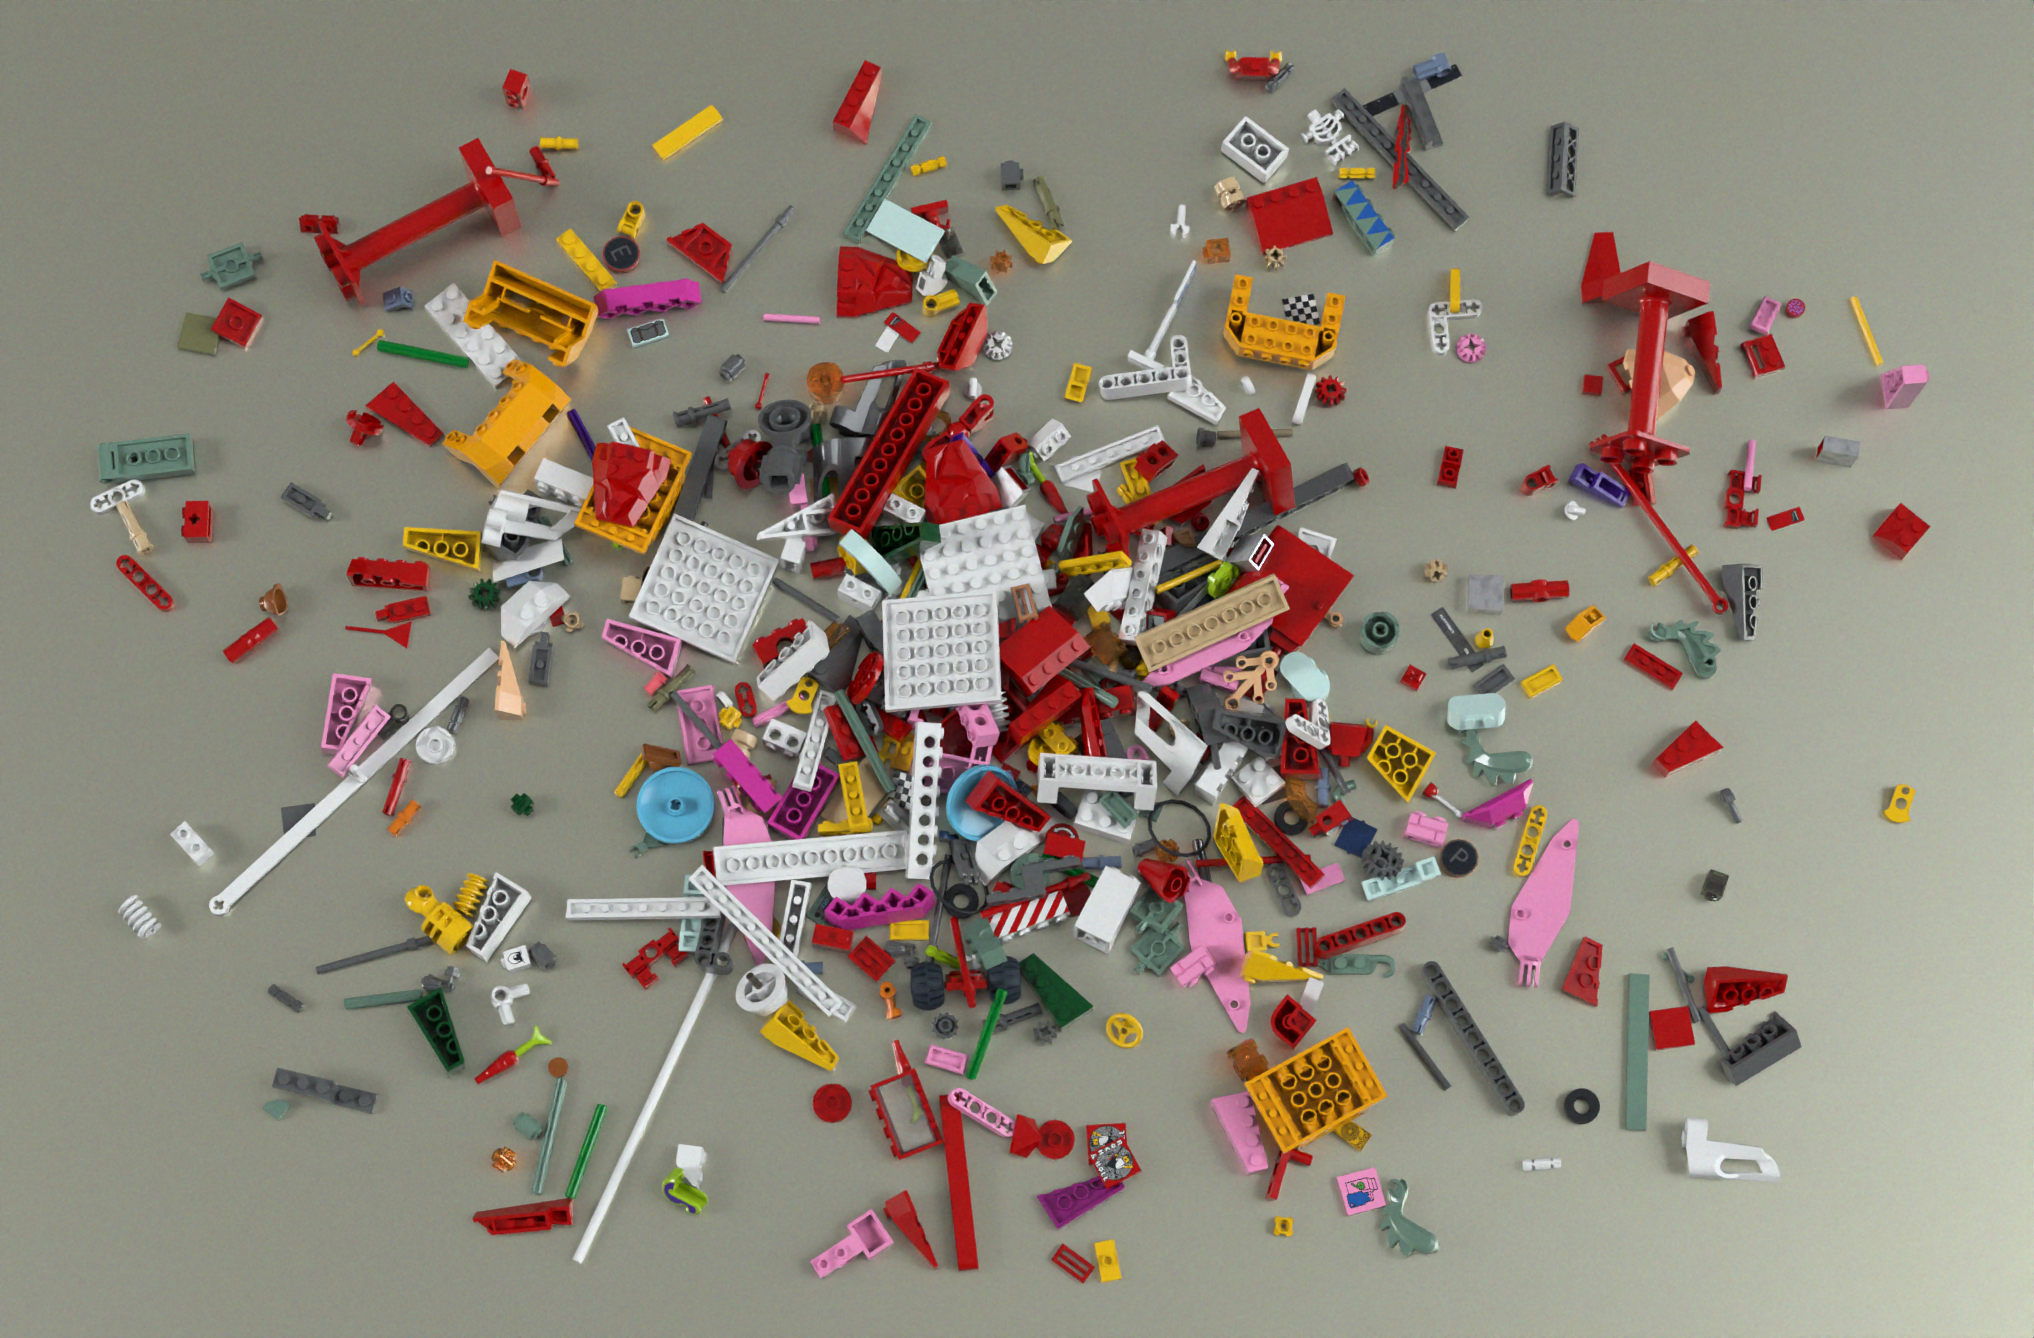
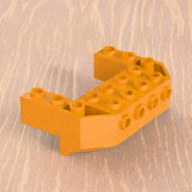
M1235 274L1223 336L1238 356L1307 370L1315 369L1334 356L1346 298L1345 295L1327 292L1320 326L1247 312L1253 277Z

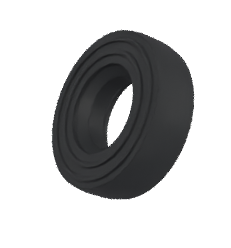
M1059 791L1056 804L1050 803L1060 814L1068 819H1072L1078 812L1075 805Z
M1288 800L1277 807L1274 814V822L1284 834L1297 835L1307 827L1309 813L1302 803ZM1295 811L1299 815V821L1294 825L1286 823L1284 820L1286 812Z
M963 883L955 884L946 891L944 900L950 905L956 907L954 904L955 896L964 894L968 897L969 904L965 908L958 909L965 911L977 910L979 897L975 889L970 885ZM945 906L946 911L952 917L965 919L972 916L957 913Z
M1575 1089L1567 1095L1564 1101L1566 1116L1577 1124L1592 1122L1600 1110L1597 1096L1588 1089ZM1585 1099L1589 1103L1587 1113L1580 1114L1575 1110L1574 1104L1576 1100Z

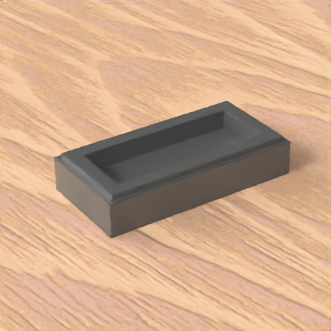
M1502 664L1474 684L1473 688L1478 694H1496L1513 682L1515 678L1507 667Z

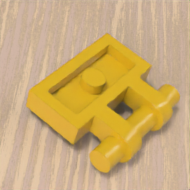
M909 733L901 743L884 734L882 749L878 752L883 764L885 765L886 760H890L891 769L909 773L913 760L915 734ZM891 744L896 745L894 754L889 753Z

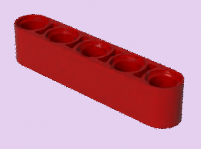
M1393 912L1323 936L1318 939L1314 953L1319 959H1328L1398 935L1405 926V916L1400 912ZM1391 921L1399 922L1400 926H1394ZM1374 927L1381 928L1382 932H1376ZM1356 933L1363 934L1364 938H1358ZM1338 939L1345 940L1346 944H1340ZM1325 945L1329 950L1324 951L1320 946Z

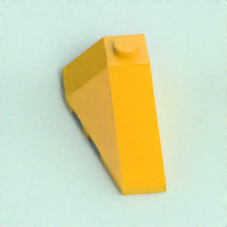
M788 999L784 1005L770 1016L760 1030V1033L775 1045L831 1071L838 1062L839 1057L825 1040L817 1036L815 1033L817 1029L813 1025L809 1026L803 1018L805 1014Z

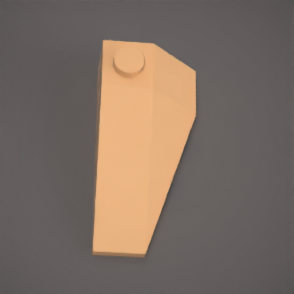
M501 641L499 655L501 670L497 674L498 685L500 686H496L495 712L499 720H522L523 714H526V703H523L506 642Z

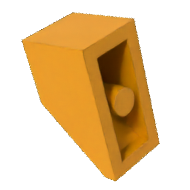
M1592 605L1579 613L1565 630L1568 632L1569 637L1578 643L1598 627L1606 617Z

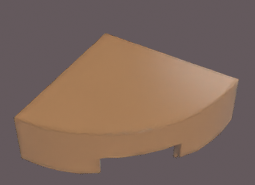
M1191 528L1173 533V538L1178 544L1185 547L1197 546Z

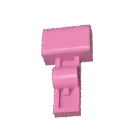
M804 474L801 476L800 484H795L793 490L789 492L791 507L801 508V510L808 507ZM805 537L807 553L815 552L814 547H818L817 538Z
M872 1209L847 1225L851 1235L810 1261L821 1279L850 1262L861 1252L865 1254L868 1260H871L894 1244Z

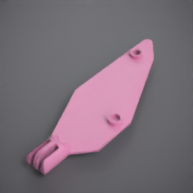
M1277 578L1284 594L1289 589V586ZM1273 617L1152 671L1142 682L1153 685V688L1172 684L1244 651L1272 624Z
M735 785L731 786L732 794L728 787L723 789L725 798L721 790L717 791L725 813L723 846L772 842L763 818L743 807ZM775 881L726 885V888L772 932ZM744 934L755 964H763L766 955Z
M1576 819L1570 820L1552 838L1511 906L1508 945L1520 961L1518 985H1522L1524 969H1528L1526 986H1530L1531 972L1535 970L1534 987H1538L1540 964L1570 914L1579 822ZM1569 843L1570 847L1567 848L1564 844Z
M1188 858L1185 861L1194 875L1191 877L1189 872H1187L1190 877V884L1184 894L1190 949L1193 951L1200 945H1204L1217 963L1214 967L1215 971L1206 977L1236 1029L1243 1033L1247 1029L1250 995L1248 983L1244 982V978L1239 977L1245 957L1242 921L1223 887L1201 879ZM1232 1002H1237L1238 1007L1232 1008L1230 1004Z

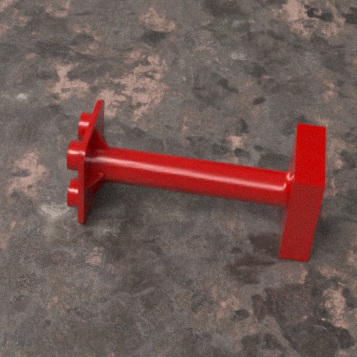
M479 138L458 148L467 178L470 181L466 185L348 245L331 237L322 221L318 222L322 233L313 238L329 271H332L337 280L336 283L347 302L356 298L361 307L365 305L360 292V274L362 269L485 207L501 237L521 228L514 199L501 176L486 173L487 167L495 166Z
M1651 261L1604 280L1602 301L1639 313L1640 315L1628 430L1590 444V451L1601 454L1600 460L1602 462L1620 464L1624 461L1632 464L1631 470L1633 472L1650 474L1654 472L1655 466H1674L1677 464L1678 458L1690 454L1689 447L1656 437L1667 319L1709 303V281Z
M1260 408L1238 416L1243 457L1119 508L1111 505L1098 479L1092 480L1094 492L1086 495L1089 507L1093 513L1090 516V520L1098 537L1105 535L1108 542L1105 545L1106 552L1123 551L1130 559L1128 548L1130 533L1237 490L1252 468L1261 472L1255 482L1274 516L1294 508L1295 499L1291 463Z

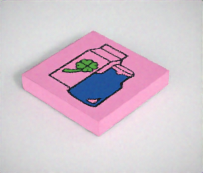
M1375 1167L1336 1178L1347 1217L1386 1206Z

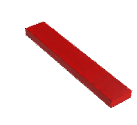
M1242 796L1232 805V807L1239 810L1244 823L1310 889L1325 877V874L1245 796Z

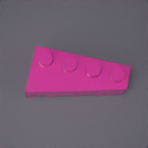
M729 739L713 753L715 758L712 760L719 768L723 766L727 770L725 775L732 783L736 781L740 785L738 790L745 798L749 796L753 800L751 805L757 812L761 810L763 813H766L783 798L774 790L770 782L761 775L755 765L748 760L747 756L732 739Z

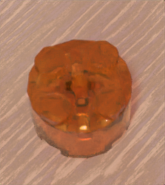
M821 362L810 368L807 375V389L810 397L815 401L822 402L824 405L836 403L844 393L845 383L842 384L840 381V377L844 375L838 365L830 362Z
M1106 621L1100 623L1083 638L1089 646L1092 645L1091 648L1095 655L1107 666L1128 650L1125 644L1118 639L1119 635L1111 631V627Z
M1252 1038L1246 1039L1226 1052L1228 1058H1233L1232 1067L1242 1082L1245 1081V1083L1269 1070L1266 1057L1263 1054L1259 1055L1256 1050L1258 1046Z

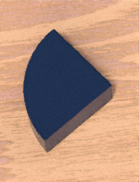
M940 831L939 842L949 843L952 839H959L957 834L953 835L949 834V831Z

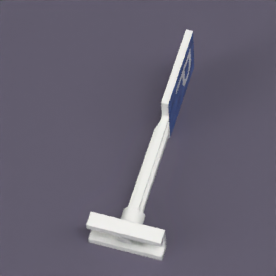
M1193 260L1174 298V303L1168 309L1149 349L1146 350L1144 356L1130 350L1127 356L1128 362L1145 370L1164 368V365L1154 361L1157 355L1156 351L1196 272L1197 261Z

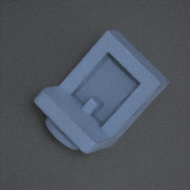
M397 287L383 293L384 310L387 312L402 307L414 308V297L411 290Z

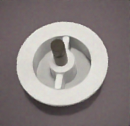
M761 964L749 970L742 977L736 989L738 1005L745 1011L755 1012V1014L764 1017L777 1011L788 1000V989L785 984L784 972L774 964Z

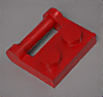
M1772 334L1747 340L1740 344L1750 362L1754 378L1785 369V364ZM1753 347L1756 348L1761 363L1764 367L1763 369H1760L1759 364L1752 350Z

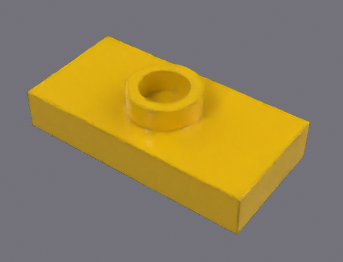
M1114 1239L1094 1243L1101 1282L1121 1280Z

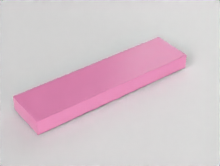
M374 705L326 766L342 778L391 716L377 705Z

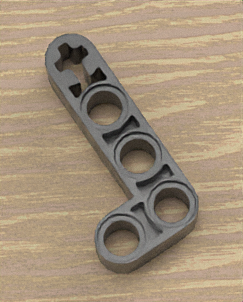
M722 912L721 918H703L694 960L698 968L704 973L728 975L734 970V963L729 954L719 951L726 919ZM712 922H717L714 927H709ZM713 940L710 945H705L707 941ZM703 959H709L707 963L701 964ZM723 961H728L725 966H720Z

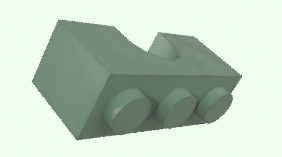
M981 918L964 925L966 933L963 936L972 954H975L978 964H983L984 968L988 970L1002 964V962L1008 961L1001 942L997 936L994 937L992 928L986 918Z

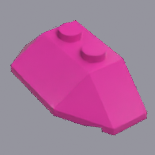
M1529 779L1464 813L1462 816L1463 821L1488 829L1493 827L1498 829L1506 824V820L1510 818L1515 820L1523 815L1522 812L1527 806L1533 780Z

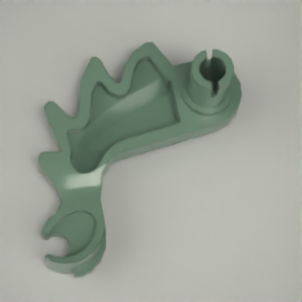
M1679 620L1672 627H1667L1659 622L1657 624L1658 630H1653V623L1650 625L1647 635L1651 640L1662 642L1671 639L1679 640L1683 643L1697 676L1709 679L1715 674L1717 666L1714 657L1721 650L1717 645L1707 642L1714 636V633L1694 630L1699 624L1698 621L1692 622L1685 627L1683 620Z
M1476 729L1458 731L1459 734L1463 732L1467 734L1466 739H1461L1460 741L1470 749L1467 762H1475V777H1480L1483 770L1487 779L1493 785H1497L1498 776L1505 782L1512 784L1515 781L1516 773L1526 772L1533 765L1532 756L1525 751L1488 754L1481 745Z
M1396 1179L1390 1180L1392 1183L1397 1184V1189L1392 1190L1388 1188L1392 1200L1382 1210V1213L1388 1216L1379 1227L1382 1231L1389 1228V1247L1394 1248L1399 1243L1400 1250L1405 1256H1410L1415 1250L1423 1254L1438 1252L1440 1244L1437 1237L1408 1220L1403 1214L1404 1202L1408 1196L1407 1182L1403 1179L1400 1181Z

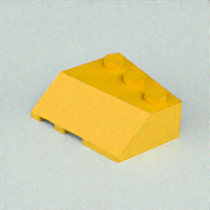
M1385 724L1367 759L1402 798L1409 803L1436 752Z
M1225 803L1219 804L1213 837L1214 842L1240 883L1260 876L1263 860L1254 846L1239 810Z

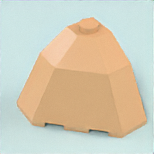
M1636 349L1626 350L1623 361L1625 370H1628L1632 380L1629 381L1631 389ZM1664 351L1657 420L1681 401L1693 384L1695 375L1693 366L1689 365L1685 359Z

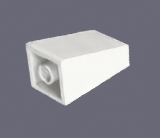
M1105 866L1074 925L1073 938L1109 954L1140 890L1141 882L1132 875L1126 876L1115 867Z

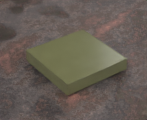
M186 312L177 348L179 350L215 356L220 335L210 330L216 318Z

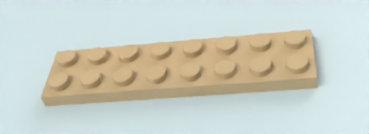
M1273 573L1134 636V639L1148 671L1152 672L1285 612L1290 608L1276 575Z

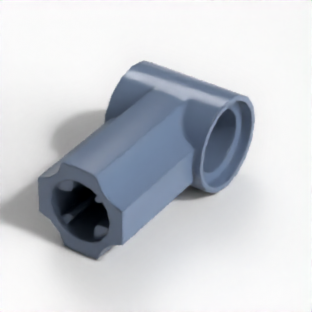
M1438 53L1431 57L1430 60L1413 65L1412 67L1415 79L1418 78L1419 81L1436 75L1437 77H1442L1452 71L1445 53Z
M541 567L534 569L539 572L535 577L530 576L531 571L506 578L508 589L525 585L528 581L541 582L544 578Z

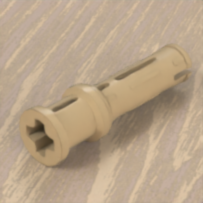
M119 502L116 508L129 530L130 540L134 542L137 554L143 556L150 553L154 547L149 543L146 531L139 526L128 502Z

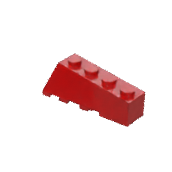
M864 60L833 119L834 131L865 145L867 144L882 77L880 66Z
M358 557V559L351 560L346 575L351 585L356 587L428 592L431 569L429 564L423 561L407 563L405 560L391 562L384 558H378L376 561L369 560L366 557Z
M1058 674L1047 682L1022 714L1010 723L1007 732L1019 746L1078 705L1082 694L1070 680Z

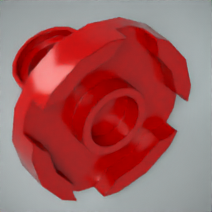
M351 410L345 419L346 423L354 428L350 443L360 447L367 435L376 436L381 434L384 425H380L381 421L366 412L360 415L356 414L357 410Z

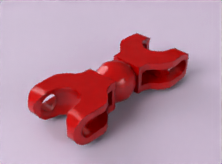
M982 394L972 402L964 414L959 417V421L950 424L947 431L933 438L923 448L922 461L926 462L928 448L950 443L952 437L961 432L969 439L976 431L985 427L994 416L993 398L990 395ZM982 401H988L990 405H988V404H981V405H980V403H981Z

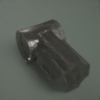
M396 704L391 708L388 713L391 717L378 732V735L383 740L409 721L410 714L404 705ZM399 711L405 712V714H404L403 717H401V718H396V717H395V715H396L397 712H399Z

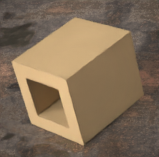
M637 576L623 577L620 596L622 605H634L643 585L642 579Z

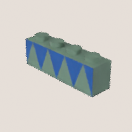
M1352 180L1334 191L1332 199L1374 256L1393 245L1395 239L1393 231L1386 227L1383 217L1375 212L1372 202L1364 197L1362 188L1358 184L1356 185Z

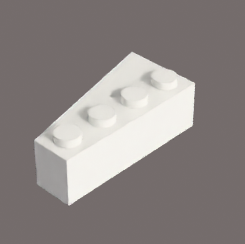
M1228 736V741H1225L1222 747L1218 746L1221 769L1215 770L1213 761H1208L1203 769V775L1201 778L1198 777L1193 784L1195 788L1193 794L1212 806L1250 750Z

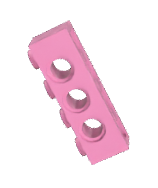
M987 704L954 706L960 715L961 724L965 726L968 739L972 742L974 748L996 745L1000 732Z

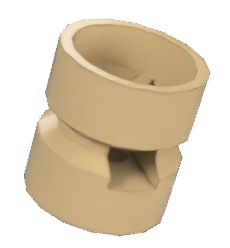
M1235 177L1223 179L1214 186L1217 196L1222 198L1220 202L1224 211H1233L1246 203L1245 196L1239 190L1240 186Z
M735 729L731 739L749 760L751 757L749 750L754 749L758 739L748 732Z

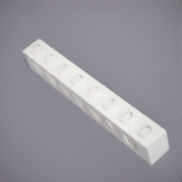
M915 722L905 878L930 880V872L935 865L932 864V858L936 856V844H933L938 832V826L935 825V817L939 815V806L936 805V798L940 797V786H937V780L941 778V767L938 764L943 754V748L940 747V739L944 737V728H941V723ZM927 737H931L934 741L931 748H927L924 744V740ZM926 756L932 759V765L928 768L923 764V759ZM924 776L931 778V784L928 787L922 784ZM924 795L930 798V803L927 806H923L920 802L921 797ZM922 815H927L929 818V822L925 826H922L919 822V818ZM921 834L927 836V843L925 845L918 843V837ZM919 854L926 856V862L922 865L917 863V856Z

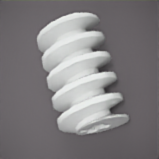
M1001 697L1002 702L987 703L999 732L1008 731L1006 725L1010 724V720L1004 719L1009 716V713L1003 712V710L1008 708V705L1002 704L1007 700L1006 697Z
M133 895L121 905L118 912L125 921H128V925L133 927V931L138 933V937L144 939L156 933L161 924L154 926L157 919L152 918L149 920L152 913L148 912L145 914L147 907L140 908L143 902L141 900L135 902L138 896Z

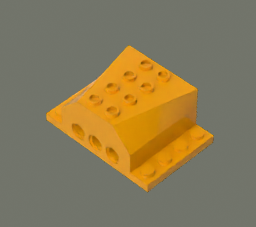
M630 427L640 448L652 450L655 454L671 460L667 480L664 484H661L656 492V496L654 499H651L646 507V511L634 528L596 520L594 484L574 525L645 555L650 543L655 544L668 525L686 479L685 470L693 454L690 451Z
M1349 1027L1244 1083L1283 1154L1294 1148L1297 1150L1303 1148L1349 1121L1365 1114L1369 1107L1388 1097Z

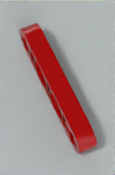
M122 555L117 559L116 566L119 571L161 612H169L173 609L174 601L171 596L129 555ZM123 561L128 562L133 569L131 572L127 567H123ZM136 573H143L144 578L141 581H134ZM154 585L157 587L156 592L152 595L147 594V588ZM159 596L168 602L167 606L162 605L158 599Z

